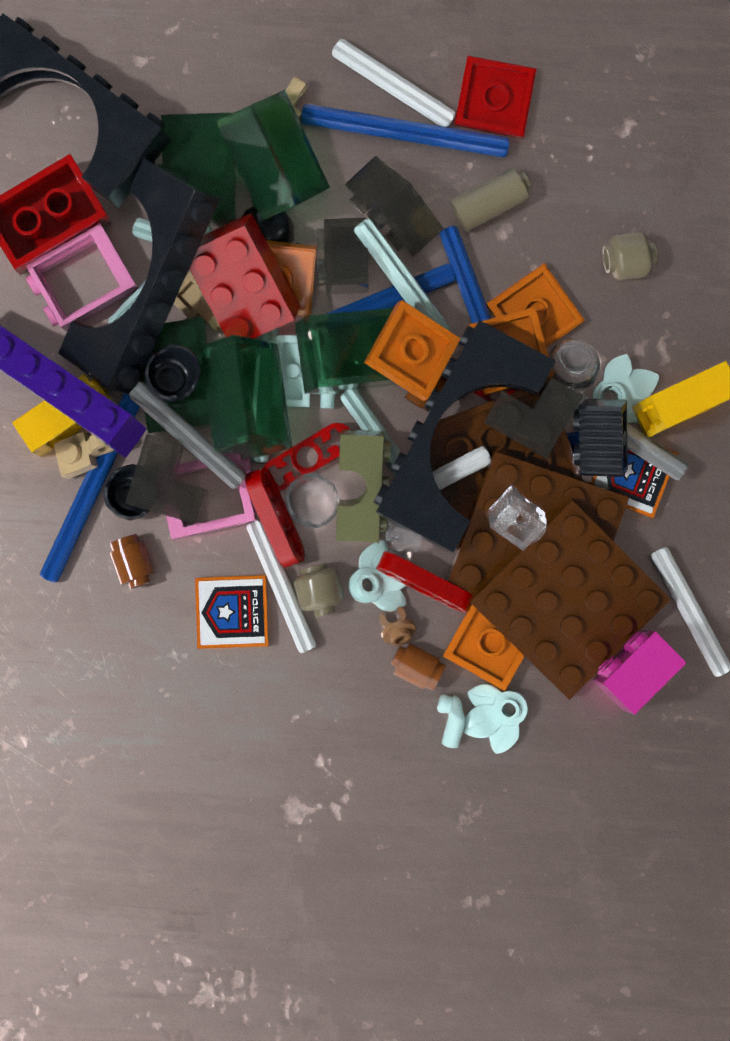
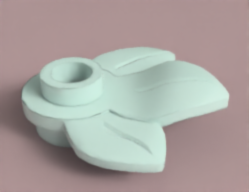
M627 354L612 359L605 367L604 379L595 387L592 399H604L606 391H613L616 399L627 400V422L639 423L632 406L651 395L659 381V375L646 369L632 370L629 356Z
M379 541V543L369 545L360 554L359 569L351 575L348 588L351 596L358 602H373L383 611H395L398 607L407 605L406 598L400 590L406 585L376 569L383 552H389L386 542ZM364 579H369L372 582V589L369 592L365 591L362 587Z
M480 684L470 689L468 696L476 707L465 717L463 732L475 738L489 737L494 753L505 752L516 743L520 736L519 724L528 714L526 698L514 690L502 692L492 684ZM504 704H513L516 708L515 714H507L504 710Z

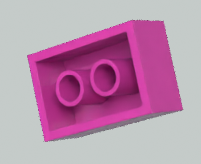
M637 631L623 645V650L615 658L612 656L598 667V675L593 679L623 711L633 715L686 664L656 631Z

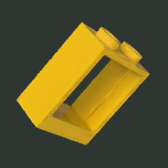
M724 361L655 393L632 406L644 435L650 438L730 400V367L727 361Z
M85 374L78 377V379L107 399H111L105 387L94 379H89ZM46 401L41 402L12 422L30 451L40 457L53 450L55 443L72 437L84 429Z

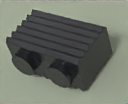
M584 399L579 405V409H575L573 414V428L579 431L580 440L579 444H575L574 464L580 466V476L623 477L628 470L627 400Z

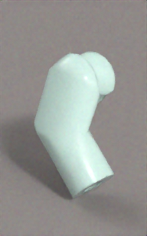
M442 694L439 698L437 710L440 713L448 714L442 744L449 748H458L465 726L461 699L454 694L453 697Z

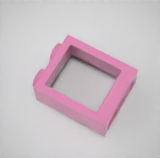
M101 224L94 226L26 265L31 274L26 277L30 288L35 296L42 293L48 306L43 308L46 316L53 327L59 324L64 331L69 329L72 321L81 323L134 293L138 288ZM96 244L117 280L119 287L66 316L43 273Z
M240 450L224 454L245 475L252 472L249 457L242 458ZM200 460L156 469L171 539H182L256 521L255 513L257 512L248 494L245 479L238 486L244 509L243 514L186 527L174 476L207 469L208 467Z

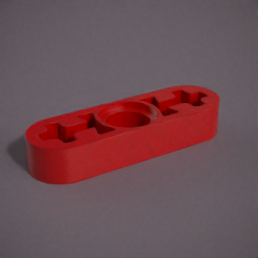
M332 423L268 461L263 467L269 470L275 466L278 470H281L288 466L284 459L291 456L293 466L301 474L293 477L292 470L283 476L284 483L282 485L277 484L279 491H284L340 457L339 447L333 445L326 449L331 456L324 459L321 448L314 443L316 439L321 438L322 444H325L331 440V431L336 430L340 434L341 429H351L343 423ZM305 447L314 449L318 455L316 464L309 468L302 467L297 462L298 452Z
M263 467L247 473L245 484L248 494L278 561L285 568L303 562L305 551L302 541L271 472Z
M383 552L376 566L378 571L453 610L465 614L468 612L471 605L468 599L472 594L395 554Z

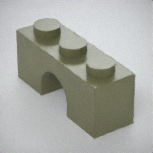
M341 429L339 470L359 473L365 479L367 486L363 494L356 499H338L336 541L379 543V533H386L387 519L376 514L379 506L373 503L382 485L389 486V476H382L383 462L390 463L391 441H384V431Z

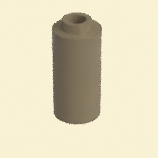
M511 168L452 199L450 204L465 232H468L528 200V191L532 190V187L523 171L517 173L514 168Z

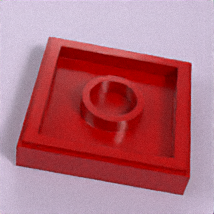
M467 55L454 127L523 139L537 68Z

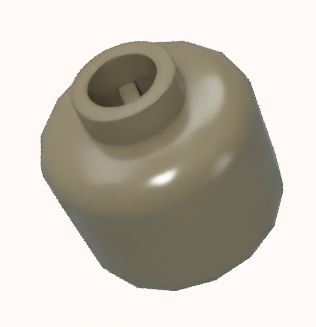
M641 232L612 236L608 245L603 247L605 270L608 274L612 273L613 277L619 281L647 277L651 271L652 264L657 263L655 243H649L645 234Z
M326 563L299 570L300 576L294 580V587L301 610L305 612L314 611L315 617L336 612L334 605L341 603L344 599L337 570L327 568Z

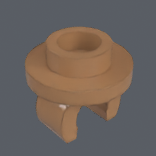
M401 606L397 608L400 617L396 622H388L384 613L379 616L383 627L381 637L385 643L393 644L394 646L408 643L416 632L415 623L412 620H408L406 612Z

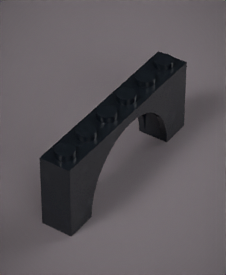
M2 13L0 16V99L18 87L37 81H61L85 91L90 96L97 113L98 139L92 160L82 178L92 189L119 208L131 193L129 189L142 159L145 158L155 162L171 142V139L163 130L166 127L165 123L151 112L146 116L137 111L139 105L126 94L122 93L119 97L110 91L113 86L97 73L93 78L84 72L86 66L74 56L69 54L67 58H64L58 53L60 48L43 35L41 39L35 37L32 34L34 29L23 19L17 17L13 21Z
M145 158L142 159L129 189V192L144 207L152 233V257L144 286L132 306L121 317L110 324L96 328L72 321L58 352L59 355L106 389L130 394L142 376L221 199L169 166Z
M480 320L475 328L467 326L458 343L464 347L458 360L451 357L441 375L447 381L441 392L435 388L424 406V408L430 410L425 422L416 421L407 438L413 442L407 455L402 452L399 453L390 470L396 474L390 487L385 484L382 485L373 502L379 506L376 511L377 515L450 554L454 553L470 520L462 516L447 502L433 476L430 447L434 429L439 419L456 401L482 389L496 387L512 388L536 396L556 362Z

